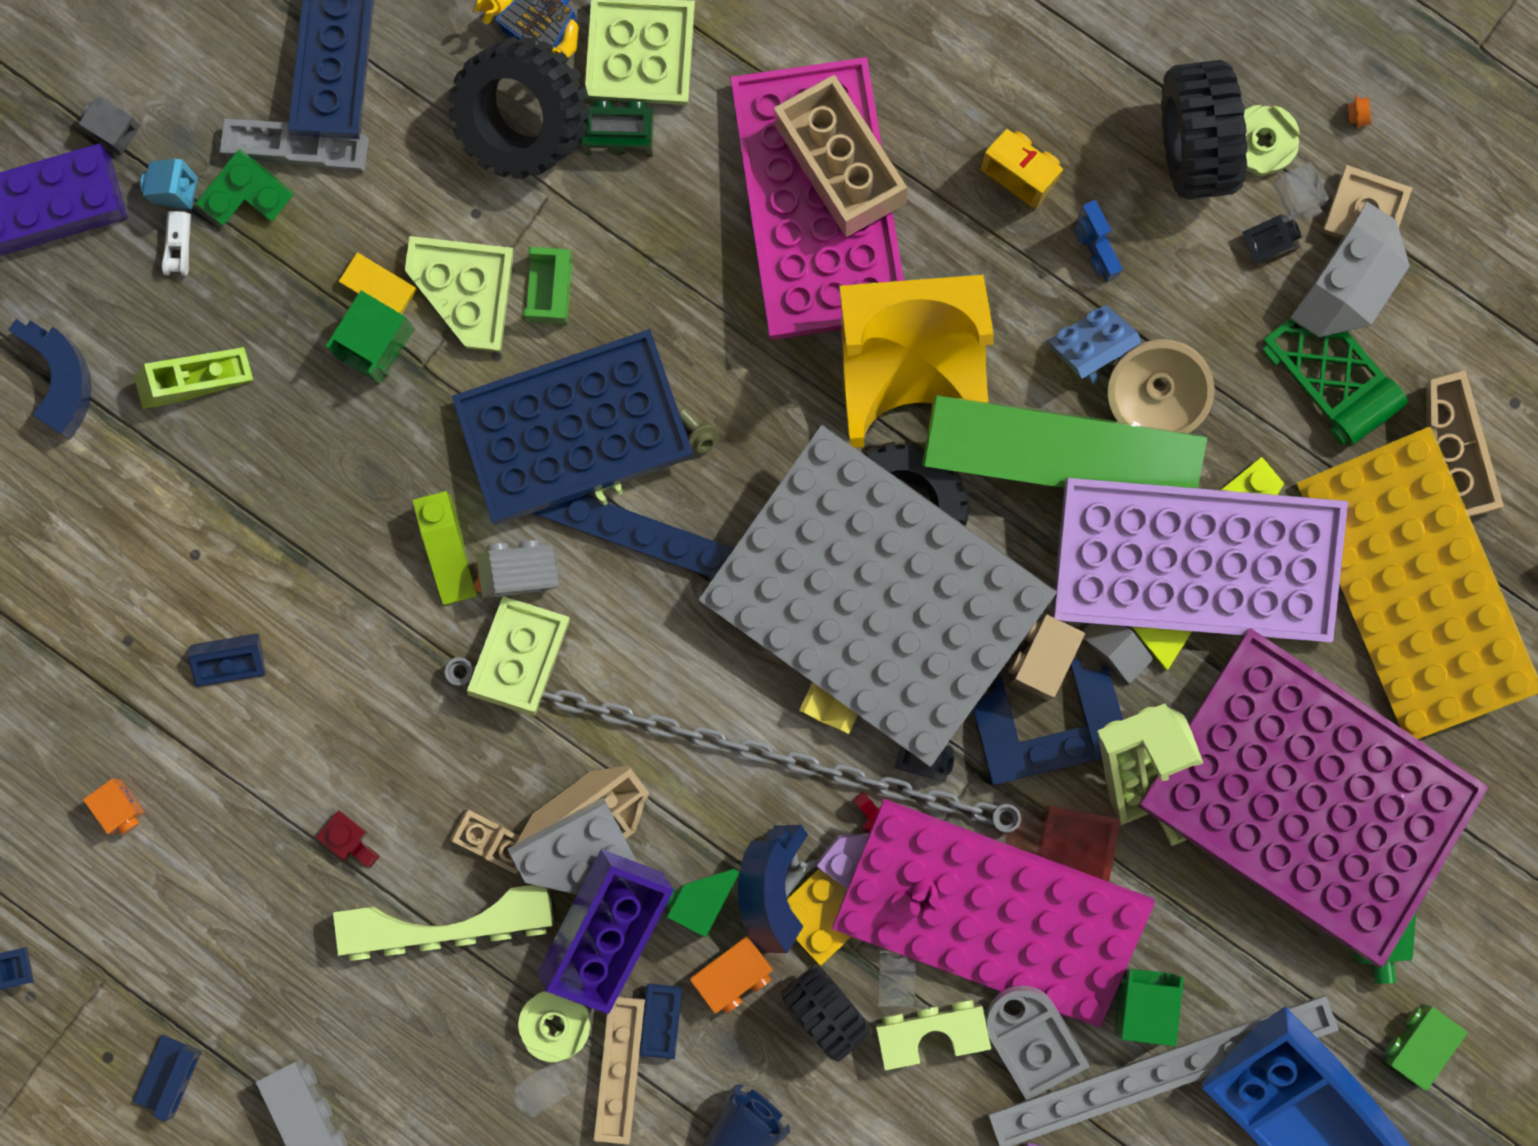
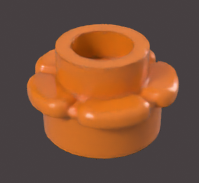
M1355 95V102L1348 103L1350 124L1357 123V128L1361 129V126L1371 125L1369 97L1358 98V95Z

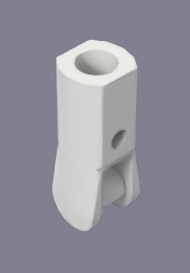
M167 212L165 247L162 261L164 275H169L170 272H181L182 276L188 275L191 214ZM172 250H181V258H172Z

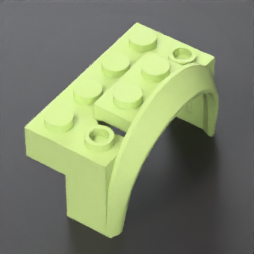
M1165 703L1157 707L1145 708L1137 715L1122 721L1110 722L1104 728L1097 730L1110 803L1121 825L1148 815L1147 812L1138 807V804L1157 773L1161 781L1169 780V775L1191 766L1203 764L1186 718L1182 713L1167 707ZM1160 822L1171 846L1187 840Z

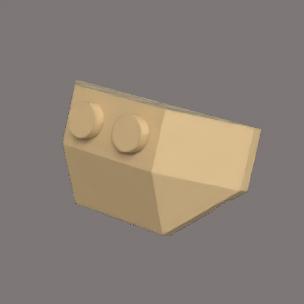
M629 765L590 771L535 811L516 844L602 797L626 839L636 831L644 802L647 801L649 792Z

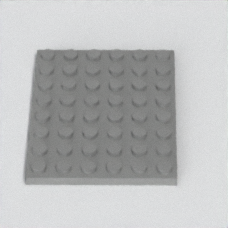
M821 425L698 600L931 767L1054 598L1057 591L824 425Z

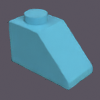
M182 159L149 162L148 172L144 171L142 174L140 189L143 192V196L151 204L192 211L198 176Z

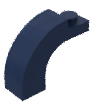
M15 319L8 331L38 350L47 360L51 371V383L48 393L33 413V416L71 439L83 422L90 404L91 377L87 363L77 346L53 326L47 332L31 320L27 325H24Z
M775 825L768 833L765 841L750 842L741 863L738 880L740 913L745 929L760 953H788L804 927L790 908L785 891L788 867L808 836L802 825Z

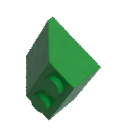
M733 868L686 883L682 889L674 888L665 906L670 909L667 917L706 937L740 871Z

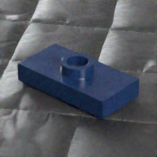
M647 983L639 1056L675 1059L682 986Z

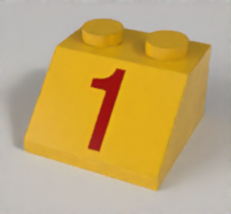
M1006 129L985 152L980 171L1036 210L1059 180L1063 168L1059 166L1060 161L1051 153L1046 151L1041 153L1032 147V141L1026 135L1019 131L1013 133Z

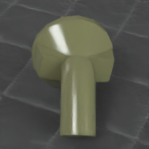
M686 407L681 409L679 414L683 425L690 432L687 437L693 453H706L712 450L719 439V432L716 427L707 420L700 424Z

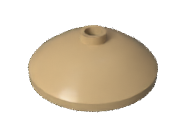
M1151 340L1130 349L1117 361L1108 382V401L1112 413L1118 422L1190 433L1205 420L1212 407L1215 390L1214 380L1207 362L1193 348L1174 340ZM1158 378H1163L1167 382L1164 386L1159 387L1154 384V381Z

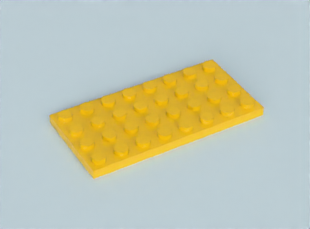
M1431 427L1417 431L1297 482L1302 497L1348 501L1339 584L1401 729L1416 739H1420L1538 694V675Z

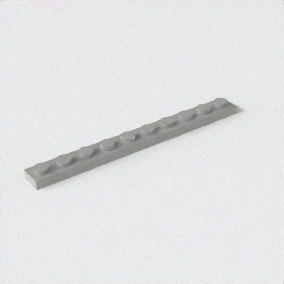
M1325 995L1288 1007L1317 1038L1339 1030ZM1276 1012L988 1113L998 1145L1013 1146L1208 1077L1256 1025Z

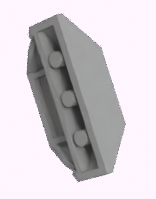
M1366 202L1289 319L1318 338L1372 325L1410 267L1397 221L1369 202Z

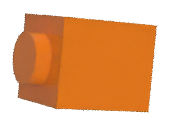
M112 778L83 799L107 834H118L120 832L123 836L140 824L137 819L145 814L122 779Z

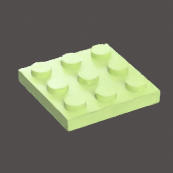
M591 0L585 80L588 97L585 99L688 105L695 1Z

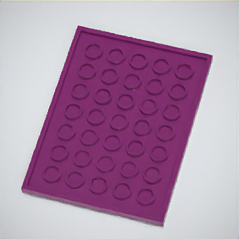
M1249 628L1189 722V727L1203 764L1191 766L1169 775V780L1161 781L1157 773L1139 802L1138 807L1376 967H1384L1487 791L1488 786L1252 628Z

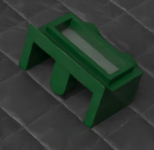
M593 101L591 103L589 117L583 121L587 124L581 144L584 155H591V148H610L611 153L615 155L625 154V149H645L646 156H653V108H647L646 103L638 101L627 102L626 107H612V103L608 101Z

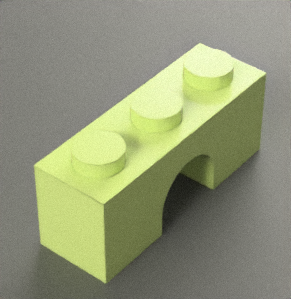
M973 999L952 1003V1010L939 1012L938 1006L917 1010V1017L904 1019L903 1013L882 1017V1024L875 1026L884 1069L890 1070L920 1064L918 1045L921 1038L931 1031H941L949 1036L955 1056L990 1050L991 1046L983 1006L980 1004L974 1005Z

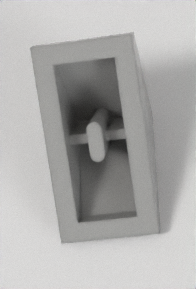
M1089 623L1082 631L1085 633L1082 640L1128 684L1153 660V657L1134 632L1126 626Z

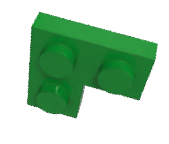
M239 149L196 204L223 226L244 200L273 221L294 196L295 192L243 150Z

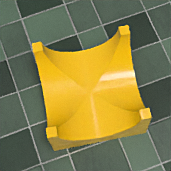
M984 275L840 286L843 389L850 445L855 448L864 447L865 435L872 422L884 412L901 405L911 403L933 404L934 395L988 402L986 345H994V333Z

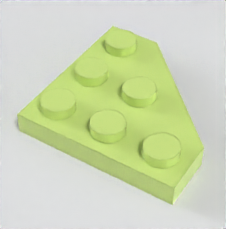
M409 236L405 271L466 349L501 353L514 249Z

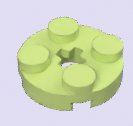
M1255 105L1246 109L1244 113L1248 147L1246 171L1263 177L1283 170L1291 163L1298 152V136L1300 133L1297 122L1285 109L1274 105L1273 107ZM1259 132L1262 135L1271 134L1270 144L1272 146L1269 148L1259 146L1256 134Z
M542 991L530 999L523 1007L519 1017L518 1029L522 1041L526 1045L525 1047L533 1056L547 1062H558L571 1058L583 1048L590 1034L591 1022L588 1008L585 1005ZM557 1015L561 1017L560 1023L565 1025L564 1031H557L555 1035L549 1034L550 1028L545 1025L546 1019L552 1020Z

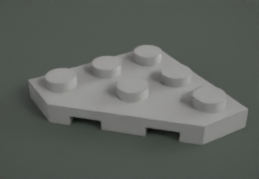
M603 797L508 848L509 854L525 883L578 894L601 849L637 862Z

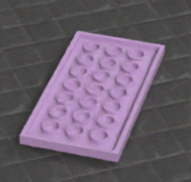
M1065 477L1055 591L1057 593L1053 600L1052 617L1059 621L1235 635H1245L1247 630L1252 628L1264 637L1333 642L1348 501Z

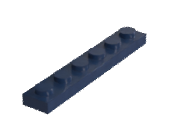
M587 495L530 513L712 579L734 550V548L618 506L609 503L604 506L598 499Z

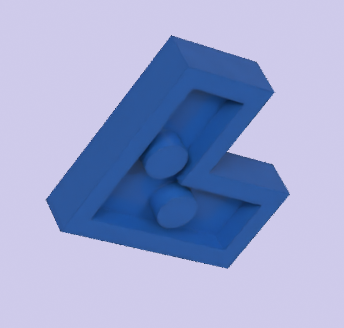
M1095 199L1082 206L1075 221L1077 226L1074 227V232L1082 246L1087 244L1092 254V257L1089 259L1097 276L1103 275L1107 283L1119 277L1123 268L1107 239L1112 230Z

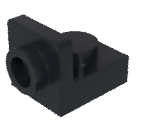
M1278 215L1242 232L1255 264L1265 262L1289 250L1295 251L1301 248L1298 239L1302 238L1300 228L1294 219L1290 220L1285 215Z
M900 745L894 768L945 782L947 775L952 772L954 767V748L946 746L930 767Z

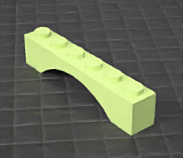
M537 885L510 888L498 902L483 913L466 921L451 925L425 926L407 923L387 915L376 907L333 912L338 956L348 954L349 961L370 958V951L384 949V956L406 953L405 946L418 944L420 951L440 949V941L454 940L455 946L476 944V936L490 935V941L512 939L511 932L525 930L526 937L547 934L546 927L555 925L550 888Z

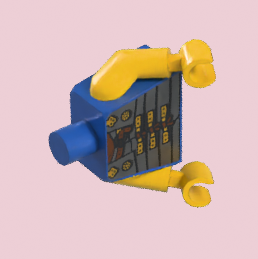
M477 0L473 12H485L482 22L489 24L493 16H497L495 21L498 29L509 38L515 37L517 40L523 37L534 38L536 45L543 41L553 45V53L563 52L568 58L577 50L579 26L576 23L574 10L567 5L571 0Z

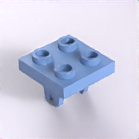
M1107 305L1092 310L1085 318L1072 326L1061 329L1057 335L1047 340L1051 350L1081 379L1089 378L1092 385L1099 381L1096 370L1114 359L1115 361L1119 360L1127 351L1142 343L1138 332Z

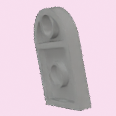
M1013 986L1000 992L992 1000L986 1015L989 1038L1026 1100L1090 1067L1087 1058L1055 1004L1043 991L1031 986ZM1010 1000H1019L1023 1003L1024 1008L1019 1014L1010 1015L1004 1011V1005Z

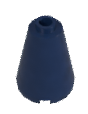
M737 1084L730 1090L703 1146H776L788 1136L790 1126L787 1124L783 1128L779 1122L783 1115L768 1099L753 1089L748 1094L740 1091L744 1085Z

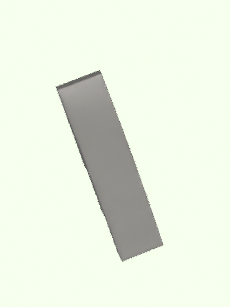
M224 119L220 146L221 154L233 156L237 150L241 149L254 160L365 172L369 138L364 134H360V140L290 135L288 122Z

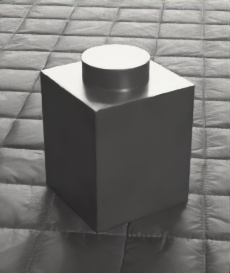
M98 95L93 102H89L84 107L81 113V121L79 122V125L88 134L123 154L141 126L131 115Z

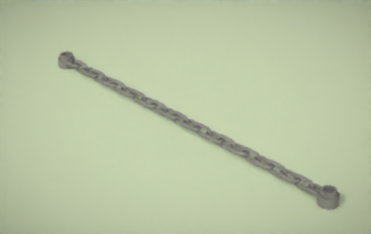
M453 658L445 667V676L451 684L465 686L470 684L476 666H473L465 658ZM458 666H464L467 670L466 676L462 679H458L455 676V669ZM559 690L555 694L544 692L542 696L552 699L557 708L573 713H581L585 709L599 712L600 717L607 722L625 726L634 721L645 724L646 729L652 734L667 738H673L678 734L690 736L696 745L712 750H721L725 746L738 749L739 754L745 759L760 763H766L771 758L785 762L786 767L791 771L805 775H814L818 771L831 774L832 779L836 783L853 788H859L865 783L878 787L882 795L898 800H907L911 796L925 799L928 807L939 811L952 813L958 808L970 811L976 820L992 824L1001 832H1012L1021 823L1020 811L1011 804L996 806L985 802H978L974 806L959 803L957 796L948 792L933 789L925 794L913 791L912 786L906 781L891 777L882 778L880 781L866 778L862 770L839 764L833 769L820 766L815 757L792 752L787 756L773 753L772 748L767 744L753 740H744L740 744L726 740L723 733L705 727L696 728L694 731L682 729L676 720L664 716L651 715L644 719L633 716L630 708L619 704L607 702L601 705V707L588 704L586 698L578 693ZM560 695L581 700L576 702L579 708L559 703L564 700ZM607 708L627 712V714L622 715L626 720L606 716L605 714L610 713V710ZM653 720L674 725L669 727L672 733L652 728L651 726H656V722ZM700 732L720 737V739L717 738L715 740L719 745L699 741L698 739L703 738ZM745 745L767 750L762 752V755L765 757L762 758L745 753L744 751H749V747ZM793 757L813 762L814 764L810 763L808 765L812 770L791 765L796 763ZM838 770L859 774L860 776L855 777V780L858 782L838 778L837 776H842L843 774ZM886 782L906 787L907 789H902V793L905 795L884 790L889 788ZM932 795L952 799L953 801L948 802L951 808L932 803L931 801L936 800V797ZM980 807L994 810L992 819L979 816L978 814L983 812ZM1004 811L1012 815V822L1009 825H1003L999 820L1000 814Z

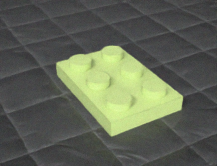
M503 596L468 686L467 695L535 717L568 628L570 617Z

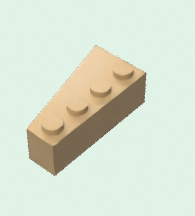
M1466 370L1431 379L1425 385L1426 428L1431 427L1469 517L1503 508V501Z

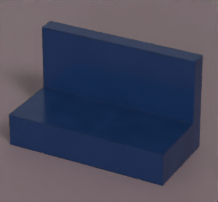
M164 1034L161 1035L133 1102L154 1110L153 1116L163 1121L174 1118L202 1050Z

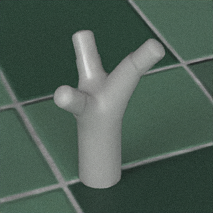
M796 853L786 874L785 891L787 898L797 883L808 872L817 867L816 862L819 859L808 863L803 861L799 863Z

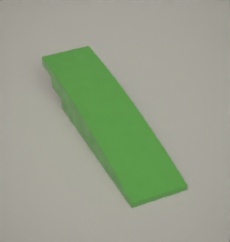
M934 395L922 466L1062 488L1065 487V477L1198 488L1208 437L1112 420Z

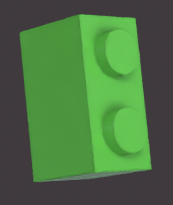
M1423 1004L1421 1008L1416 1007L1409 1014L1405 1022L1408 1027L1401 1037H1394L1385 1050L1387 1057L1383 1062L1416 1087L1427 1091L1468 1032L1433 1006Z

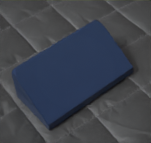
M259 634L193 644L188 651L187 657L196 687L264 676L266 673Z

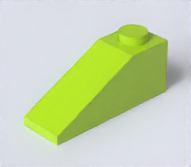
M244 347L146 363L134 375L143 409L179 403L253 381Z
M447 491L414 499L413 505L419 529L443 605L478 597L474 588V580L452 496Z

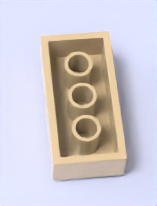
M835 74L774 108V120L777 130L845 237L850 236L907 203L906 184Z

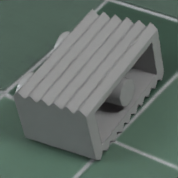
M539 540L519 543V548L508 549V543L487 546V552L476 556L483 598L545 592L558 587L559 581L557 580L558 575L556 573L557 568L555 566L553 546H540Z

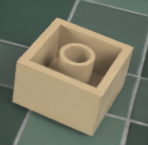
M1046 614L1039 621L1035 622L1023 639L1028 645L1024 653L1021 651L1018 654L1016 653L1007 672L1013 675L1009 683L1045 701L1055 698L1085 633Z

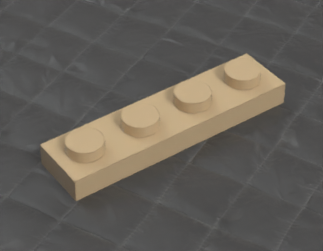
M618 996L611 1012L607 1014L594 1141L630 1145L645 999Z

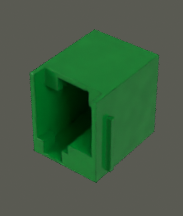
M360 290L325 347L338 360L376 383L381 384L384 377L390 375L388 371L415 329L404 315Z
M1126 968L1119 984L1114 1035L1122 1040L1176 1047L1184 977L1173 973Z

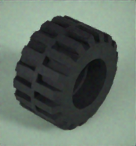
M813 964L781 991L783 1002L824 1053L836 1062H840L872 1035L868 1022L820 966Z

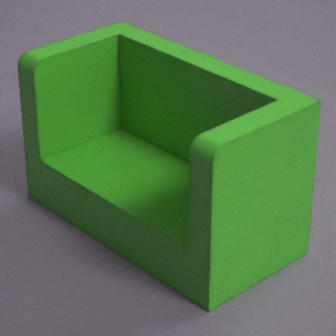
M529 247L528 255L531 261L527 307L523 309V317L526 322L567 325L573 264L571 250Z

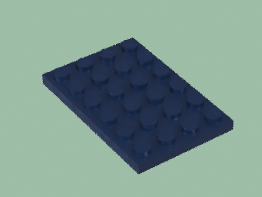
M650 329L452 396L490 519L494 526L694 458Z

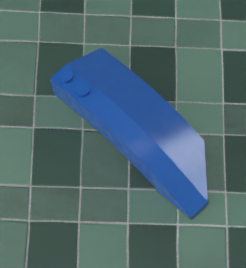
M1286 1006L1256 1025L1202 1083V1089L1259 1146H1410L1355 1077Z

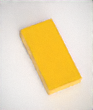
M358 252L339 280L340 284L358 294L362 290L400 314H403L417 292L416 287Z

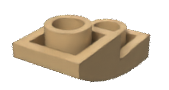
M466 808L450 840L514 874L518 872V868L510 856L508 848L516 844L520 835Z

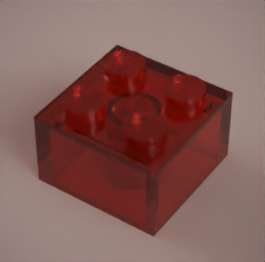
M1045 806L1037 855L1109 882L1121 819L1054 806Z

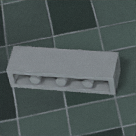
M298 1060L256 1082L286 1146H348L341 1130L335 1131L329 1119L333 1114L325 1097L319 1098L314 1087L317 1084V1079L309 1064L304 1065L302 1060Z

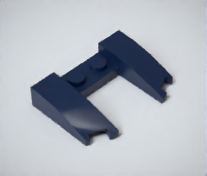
M1073 659L1070 668L1085 723L1084 727L1019 742L1002 677H997L993 680L991 684L995 689L980 702L978 701L973 708L991 785L1102 759L1097 730L1104 728L1110 722L1123 720L1107 666H1102L1101 672L1080 668L1081 660Z

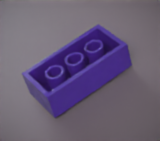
M100 143L0 172V256L128 219L111 154Z
M600 850L537 972L546 992L607 1014L611 1012L674 891L663 872L609 851Z

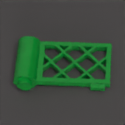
M1290 319L1263 340V343L1266 345L1262 349L1263 353L1274 366L1281 363L1323 412L1332 425V428L1329 430L1332 437L1341 446L1344 444L1350 447L1355 446L1408 404L1407 397L1402 389L1391 378L1384 375L1348 331L1320 337L1323 338L1322 355L1302 353L1303 337L1317 336L1301 326L1299 329L1292 328L1297 323ZM1283 334L1299 335L1297 353L1283 351L1275 340ZM1328 339L1342 340L1348 346L1347 358L1327 356ZM1352 352L1358 359H1352ZM1290 358L1296 359V366ZM1301 360L1321 362L1320 378H1306L1300 371ZM1326 362L1346 364L1344 382L1324 380ZM1351 365L1364 366L1373 378L1365 384L1350 383ZM1312 385H1319L1318 392ZM1324 386L1344 388L1342 402L1333 409L1323 399ZM1349 389L1356 390L1350 396H1348Z

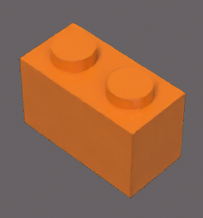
M746 935L694 974L690 980L715 1014L721 1009L727 1014L743 1002L739 996L749 988L755 993L771 981L768 974L773 971V968L754 945L749 935Z

